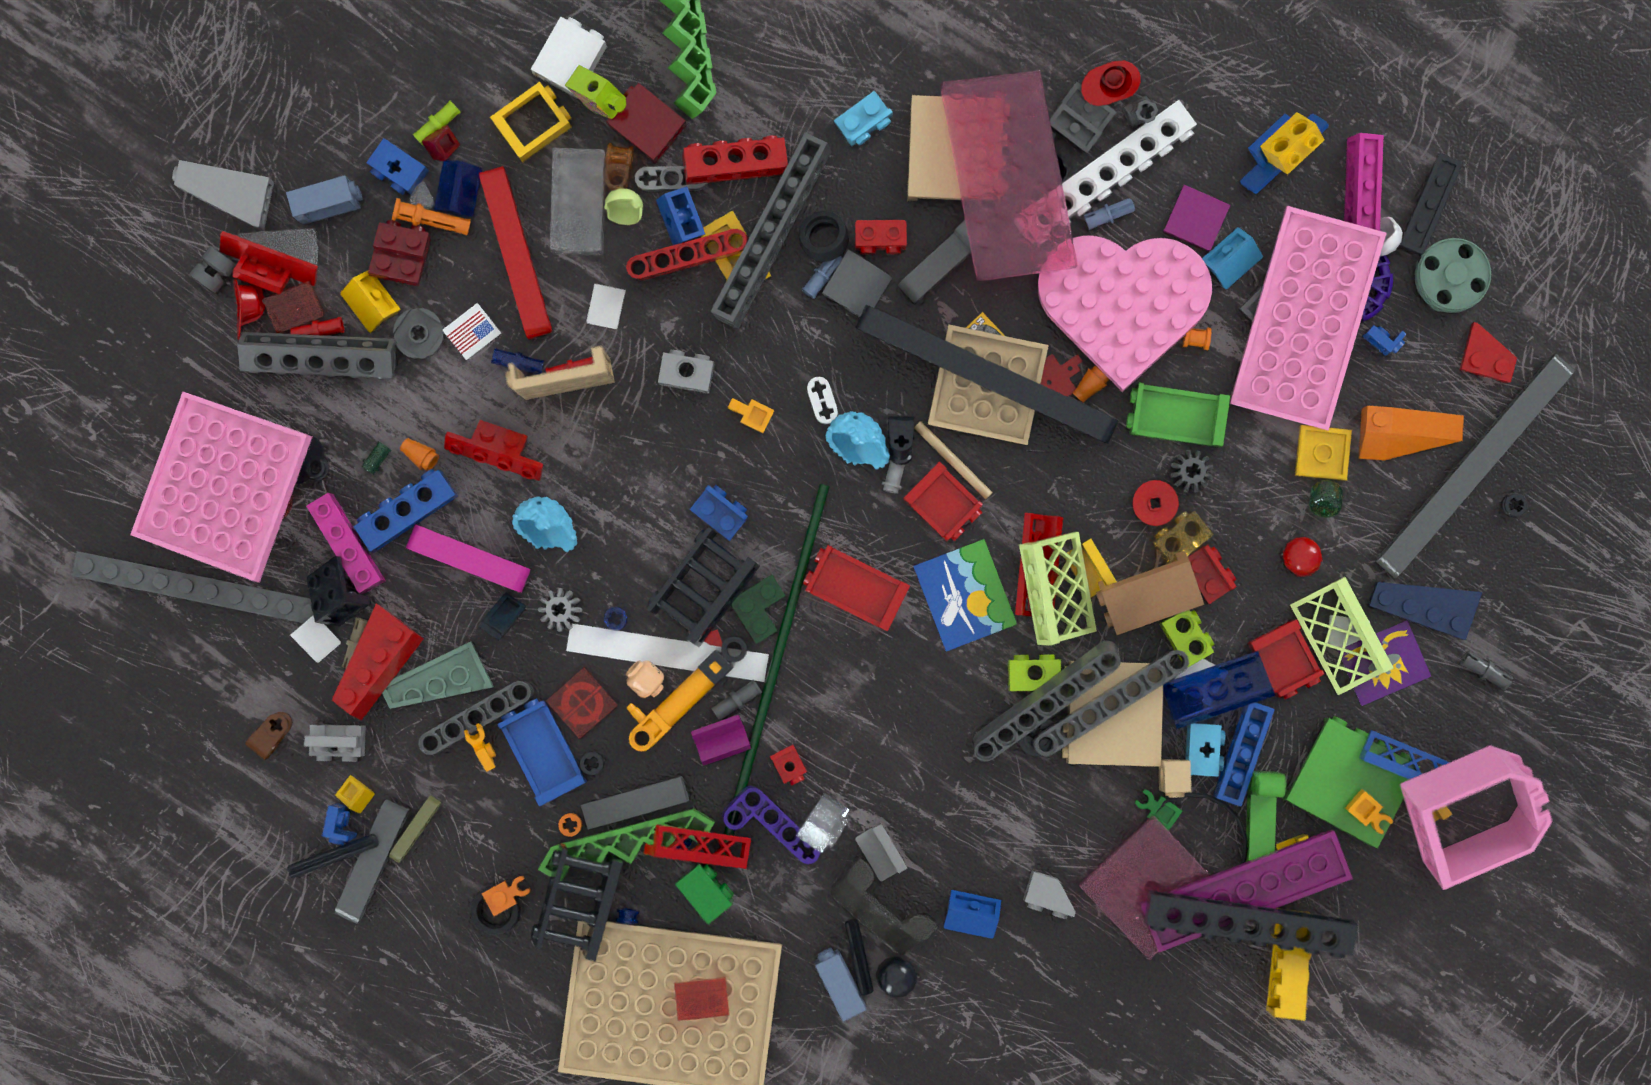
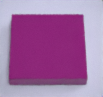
M1184 185L1163 232L1210 252L1230 205Z

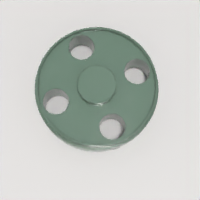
M1449 238L1438 241L1426 249L1416 262L1415 284L1423 300L1436 311L1457 313L1473 307L1485 296L1491 282V266L1487 256L1477 245L1468 240ZM1459 247L1467 249L1469 254L1467 259L1460 257L1458 253ZM1425 259H1431L1435 263L1433 271L1425 267ZM1472 280L1480 284L1481 290L1479 293L1472 290ZM1438 292H1442L1446 295V304H1441L1438 302Z

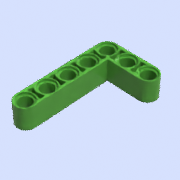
M1253 771L1247 788L1246 835L1248 846L1246 862L1275 851L1276 797H1284L1286 780L1283 773Z

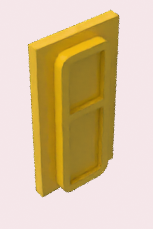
M732 210L703 227L705 235L702 237L730 229H739L745 234L746 232ZM735 235L731 239L733 248H738L743 243L742 235ZM715 241L707 245L711 255L715 254L719 249V245ZM741 254L716 260L726 280L729 278ZM768 272L765 279L771 276L770 272Z

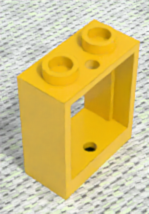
M540 82L490 117L522 163L571 128L568 122L571 116L564 106L558 108L553 101L557 98L548 85L544 88ZM540 94L560 122L524 147L504 119Z

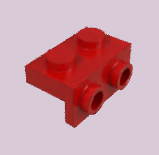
M857 220L855 222V250H860L861 254H876V250H886V254H901V250H906L907 231L905 220Z

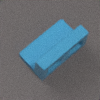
M1238 227L1202 259L1208 270L1216 275L1221 286L1228 289L1260 261L1263 255L1253 237Z

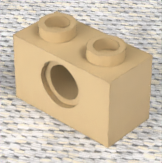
M1161 759V766H1158L1159 790L1165 792L1166 796L1184 797V792H1191L1190 761L1185 759Z

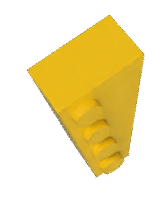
M1275 924L1274 934H1278L1282 930V924ZM1306 927L1299 928L1295 936L1297 938L1305 937L1308 929ZM1273 944L1266 1011L1274 1017L1296 1020L1306 1019L1307 985L1309 982L1308 968L1312 954L1304 952V948L1294 947L1293 951L1280 949L1277 944Z

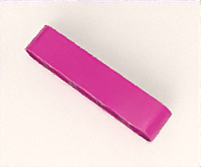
M416 524L406 546L409 550L520 593L523 591L531 570Z

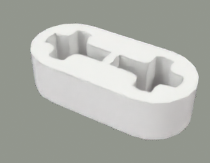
M815 377L810 380L807 386L815 417L821 424H831L832 420L837 417L838 411L830 385L825 378ZM816 382L826 386V389H823V399H819L817 392L811 391L815 387L814 383ZM826 402L828 409H833L834 413L830 414V419L826 420L825 416L820 417L819 415L822 412L821 403Z

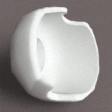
M1392 217L1380 219V231L1386 232L1380 256L1388 255L1395 251L1402 241V229Z

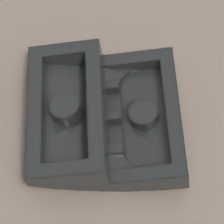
M1075 81L1047 123L1084 152L1088 153L1101 136L1104 128L1116 114V111L1108 105L1095 106L1088 103L1081 93V84Z
M847 250L822 294L860 317L865 305L873 308L876 307L892 277L859 255Z

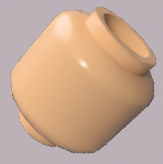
M638 660L626 673L628 677L627 685L641 698H646L650 695L655 697L664 688L662 685L664 674L651 661L645 660L641 662Z

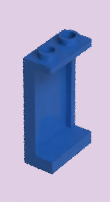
M534 699L523 705L524 711L516 714L515 710L502 716L503 722L497 725L503 731L536 795L535 799L540 807L586 783L587 780L546 701L539 702L538 699Z

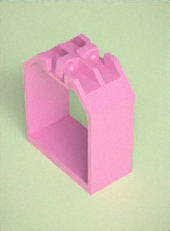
M1493 746L1485 747L1400 784L1422 860L1443 890L1534 852L1552 823L1548 809L1541 812V806L1549 802L1542 782L1533 777L1532 770L1529 767L1523 765L1520 755ZM1510 778L1518 806L1509 821L1442 849L1431 811Z

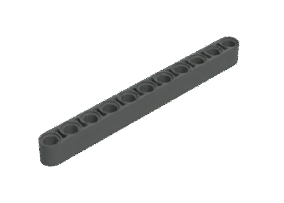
M1554 353L1381 552L1375 562L1391 576L1397 578L1572 376L1575 369Z

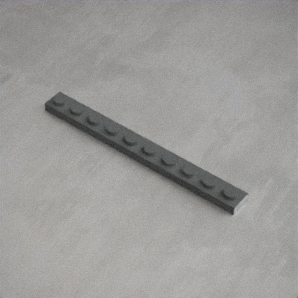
M79 551L76 552L72 571L73 577L305 623L313 616L310 598Z

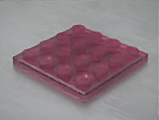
M1152 815L1079 884V887L1150 961L1159 951L1150 928L1144 921L1145 915L1140 902L1147 900L1149 890L1169 892L1210 875L1157 818Z

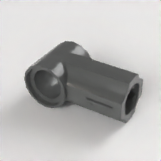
M1145 96L1124 106L1123 112L1127 122L1133 128L1141 123L1154 121L1158 108L1155 103H1151L1149 98Z

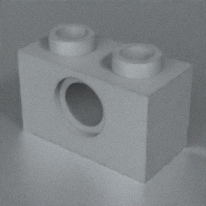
M670 349L669 353L663 352L658 379L659 385L709 394L714 370V361H709L710 356L695 354L694 358L684 356L685 352L672 349ZM685 364L694 367V372L689 377L680 375V368Z

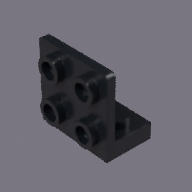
M334 556L307 577V586L309 588L311 609L315 623L341 626L370 605L367 595L357 594L352 591L347 592L340 556Z

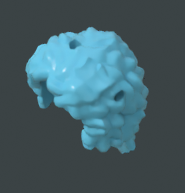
M851 411L838 415L832 420L826 432V441L829 443L830 448L835 453H838V456H842L843 460H846L847 464L853 462V465L866 463L873 465L875 469H879L880 467H885V464L889 462L890 454L885 444L886 438L882 434L878 423L874 422L870 416L862 412L856 413Z
M534 497L523 501L516 508L515 514L512 516L513 528L517 530L519 535H522L523 539H527V542H532L536 549L543 547L546 550L548 547H561L565 552H568L577 545L576 531L573 529L572 519L564 510V507L559 505L556 500H551L548 497Z

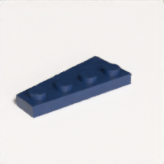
M1376 582L1368 606L1455 638L1466 640L1482 592Z

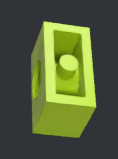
M1014 655V660H1008V691L1036 690L1061 672V660H1055V655H1039V660H1029V655ZM1033 665L1041 669V676L1037 680H1031L1028 677V669Z

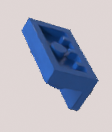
M707 485L705 491L690 510L727 540L731 541L749 518L745 514L747 509L736 500L733 504L725 499L727 493L717 485L713 488Z
M336 803L328 806L322 836L328 837V842L344 845V843H348L357 836L355 832L343 830V826L347 827L350 818V812L347 811L345 804Z

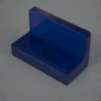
M459 160L443 161L434 210L454 212L467 217H473L480 183L479 173L482 172V168Z

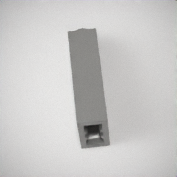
M179 160L178 166L174 167L172 180L175 181L174 185L244 223L264 231L274 181L269 177Z

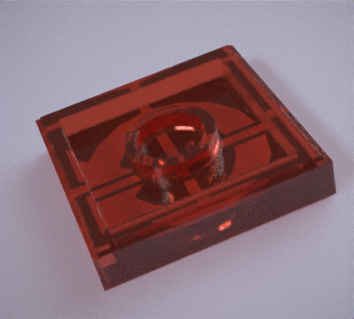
M585 667L546 700L579 739L618 706Z

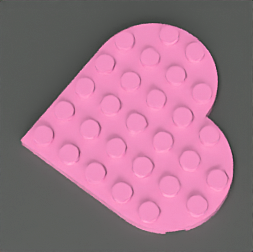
M1080 236L1059 244L1046 257L1038 278V295L1047 316L1123 392L1202 319L1211 300L1212 281L1203 259L1193 249L1181 242L1165 238H1154L1139 242L1125 251L1122 247L1108 239L1097 236Z

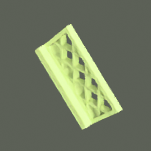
M1079 532L1020 544L1037 645H1055L1063 640L1096 632ZM1069 539L1072 540L1073 545L1070 555L1062 550L1066 540ZM1048 545L1054 550L1049 560L1044 558L1042 546ZM1059 554L1067 560L1062 570L1053 565ZM1071 564L1077 567L1078 574L1074 580L1066 575ZM1050 570L1058 574L1054 585H1051L1048 581L1047 575ZM1063 579L1071 584L1066 595L1058 590ZM1076 589L1082 595L1079 605L1071 600ZM1055 594L1063 599L1058 611L1053 608L1052 603ZM1068 604L1076 609L1071 620L1062 615ZM1080 614L1086 617L1087 628L1081 629L1076 625ZM1061 619L1067 624V627L1063 634L1058 635L1057 624Z
M1345 576L1290 604L1337 695L1393 669L1387 654ZM1332 589L1335 590L1338 596L1336 608L1321 604L1324 593ZM1320 596L1318 602L1311 601L1312 599ZM1306 602L1317 605L1313 620L1302 617L1297 607ZM1340 602L1342 603L1345 611L1338 609ZM1319 607L1334 611L1330 625L1315 621ZM1337 612L1349 616L1351 621L1348 630L1333 626ZM1305 621L1311 622L1310 629H1308ZM1314 624L1329 628L1325 642L1313 638L1311 633ZM1352 625L1356 629L1357 633L1350 632ZM1332 629L1346 633L1342 648L1328 644ZM1349 634L1361 639L1362 647L1360 653L1345 649ZM1316 643L1323 645L1322 651H1320ZM1326 646L1341 651L1337 665L1325 661L1323 655ZM1364 648H1366L1369 656L1363 655ZM1344 652L1358 656L1354 670L1339 666ZM1361 657L1372 660L1377 670L1369 674L1358 672L1357 669ZM1329 666L1335 668L1334 674H1332ZM1338 669L1353 673L1350 683L1341 688L1335 680ZM1356 674L1363 676L1354 681Z

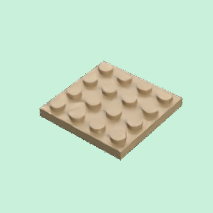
M948 325L945 341L1032 381L1041 383L1048 345ZM939 367L928 425L1028 445L1035 411Z

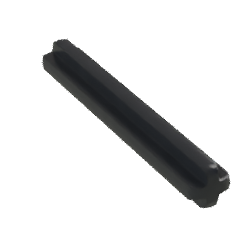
M370 834L288 865L287 871L289 876L295 878L373 849L379 845L377 836Z

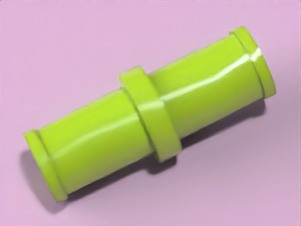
M449 100L435 115L431 114L428 117L430 120L417 132L413 133L414 137L423 145L422 140L447 125L461 111Z

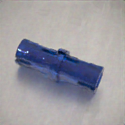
M498 348L494 349L493 359L491 360V364L508 368L509 364L513 363L520 371L535 375L542 374L545 360L523 356L521 352L516 354Z

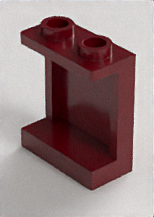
M638 83L635 87L630 86L624 93L626 97L625 109L618 112L613 119L608 118L606 122L611 129L616 130L642 151L650 161L656 164L687 124L686 120Z

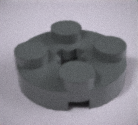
M418 308L405 311L397 318L393 327L395 344L403 354L410 358L427 359L436 354L442 347L445 335L443 332L444 326L439 317L428 309ZM423 327L425 329L423 332L425 337L414 340L415 334L413 330L415 328L419 330Z

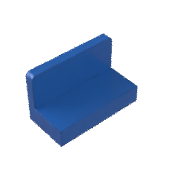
M951 890L944 928L994 938L999 921L1001 900Z

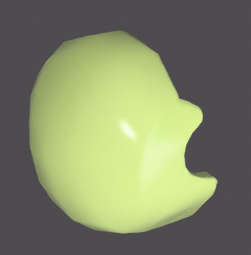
M619 188L608 194L605 199L604 209H607L609 220L617 224L632 225L637 224L641 220L643 202L634 191Z

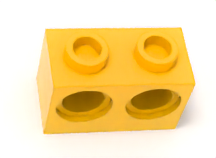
M1296 112L1260 147L1270 164L1289 174L1324 141V138L1316 123Z

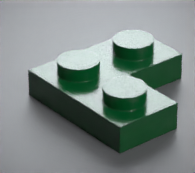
M772 574L738 595L732 603V607L756 644L778 631L764 610L786 596Z

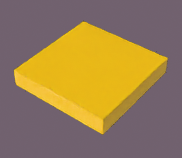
M1300 425L1295 476L1347 481L1352 430L1337 428L1325 430L1314 426Z

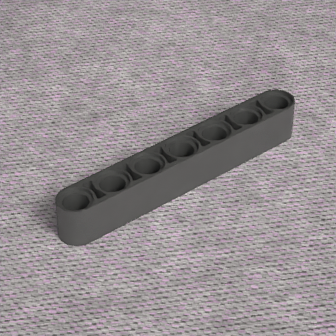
M1110 641L1099 643L979 730L973 737L975 756L984 762L994 759L1116 671L1121 663L1117 646ZM1106 654L1114 655L1110 659H1102V657ZM1085 669L1093 670L1090 674L1081 673ZM1064 684L1072 685L1069 689L1061 688ZM1044 699H1051V700H1052V701H1051L1050 703H1048V704H1042V703H1040V702H1041L1042 700H1044ZM1023 714L1031 715L1027 719L1020 718V716ZM1007 728L1011 730L1008 733H1000L1002 729ZM983 743L990 744L987 748L979 747Z
M1172 650L1165 653L1040 732L1033 740L1034 750L1043 756H1050L1184 672L1189 665L1187 654L1181 650ZM1175 654L1179 655L1182 659V665L1178 669H1174L1170 665V658ZM1152 668L1158 669L1161 674L1160 679L1155 683L1148 679V672ZM1130 682H1135L1139 687L1138 694L1133 697L1129 696L1126 692V686ZM1110 695L1114 696L1117 700V706L1113 710H1108L1104 705L1105 698ZM1088 709L1093 710L1096 715L1094 722L1086 724L1082 719L1084 711ZM1065 723H1070L1074 728L1073 735L1068 738L1063 737L1060 732L1062 725ZM1043 737H1049L1052 741V747L1048 751H1041L1039 748V741Z

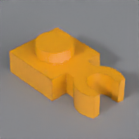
M1363 789L1345 807L1347 811L1365 826L1371 822L1372 828L1380 834L1384 833L1379 827V823L1382 820H1386L1390 824L1393 823V820L1387 814L1379 813L1383 806Z

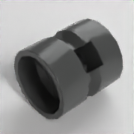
M209 246L202 255L203 262L197 263L189 275L214 293H217L224 284L223 277L230 276L236 264L215 248ZM209 266L218 271L214 277L206 272Z

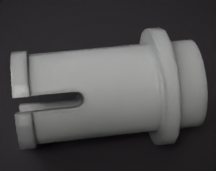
M891 460L889 461L885 482H882L884 491L898 494V490L902 489L900 482L905 465H896Z

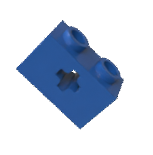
M384 138L366 162L372 168L371 174L381 181L387 178L393 182L391 187L402 195L405 192L413 195L429 172L426 166ZM393 165L396 167L399 166L402 169L400 173H398L397 171L394 172L391 169Z
M687 186L665 193L656 200L673 245L698 239L705 235Z

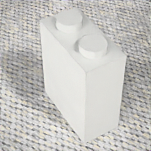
M560 17L534 62L531 71L533 75L578 99L565 86L566 82L578 65L593 72L607 46L603 40L604 36L592 29L590 32L582 29V24L571 17L567 20Z

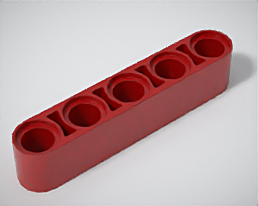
M730 229L634 256L627 262L626 269L628 274L637 280L651 279L741 254L749 237L742 230ZM742 235V245L738 248H733L731 245L732 237ZM715 241L718 243L719 249L715 254L710 255L706 250L707 245ZM687 248H692L694 251V257L690 261H684L682 258L683 251ZM662 255H668L670 258L669 265L665 268H660L658 265V260ZM644 262L645 271L640 275H636L634 272L635 264Z

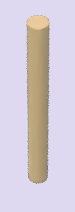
M921 421L914 427L985 500L993 493Z

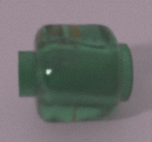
M1323 480L1314 484L1310 490L1309 508L1312 513L1323 518L1336 516L1342 509L1343 489L1331 480Z

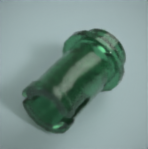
M378 441L367 459L362 460L364 462L362 467L374 475L376 471H380L378 468L392 450Z

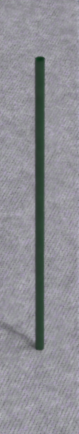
M819 485L749 739L751 749L746 751L733 799L748 785L829 491V486ZM737 810L731 811L728 816V822L732 824L737 823L740 812ZM726 826L724 834L734 836L735 830Z

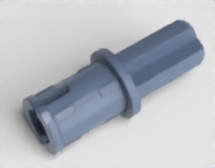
M1126 199L1110 206L1105 204L1099 210L1084 214V219L1088 229L1091 230L1108 222L1114 223L1113 219L1134 212L1135 207L1131 199Z
M839 256L832 261L823 262L818 269L815 268V273L802 288V291L812 299H815V296L826 282L830 281V277L836 271L843 258Z

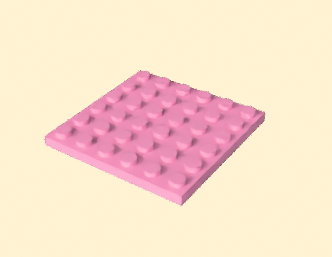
M182 392L130 535L252 581L260 582L312 436Z

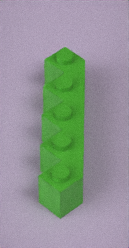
M659 0L676 14L662 34L681 49L668 69L687 84L673 104L691 119H694L703 112L716 94V87L711 74L710 50L707 48L705 34L707 31L704 13L701 11L700 0Z
M692 808L562 844L566 845L568 849L567 855L603 863L610 851L631 864L644 842L653 845L656 825L710 832L715 820ZM663 831L661 846L669 847L675 839L670 832ZM690 835L688 837L693 841L697 842L693 835ZM559 844L550 848L538 869L550 877L554 866L551 865L552 854L554 850H558ZM563 866L560 880H564L571 868L570 866Z

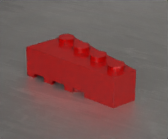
M376 603L332 701L351 716L362 720L424 638Z

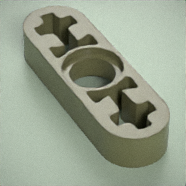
M432 795L429 796L390 852L389 857L400 863L405 858L442 802Z

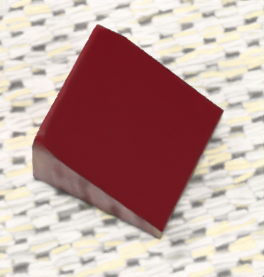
M448 125L443 126L422 140L432 159L437 161H446L460 146Z

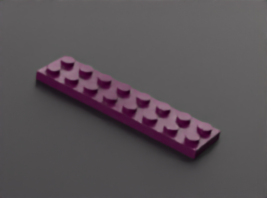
M1332 829L1169 891V893L1277 908L1353 878L1336 833ZM1147 900L1140 902L1144 915L1146 911ZM1177 908L1170 909L1167 912V918H1177L1180 910ZM1195 913L1192 921L1195 923L1202 922L1205 919V913ZM1221 917L1218 925L1221 927L1229 925L1231 917ZM1166 928L1163 932L1150 929L1159 952L1201 937V933L1191 932V935H1181L1176 933L1175 929Z

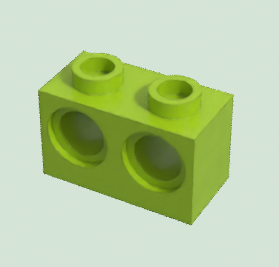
M1187 610L1173 615L1159 623L1173 649L1181 650L1187 654L1189 658L1188 667L1214 653L1212 649L1214 642L1207 632L1203 634L1199 627L1201 620L1194 610ZM1180 618L1188 622V629L1184 633L1176 629V622ZM1193 640L1201 644V651L1197 655H1193L1189 651V644Z

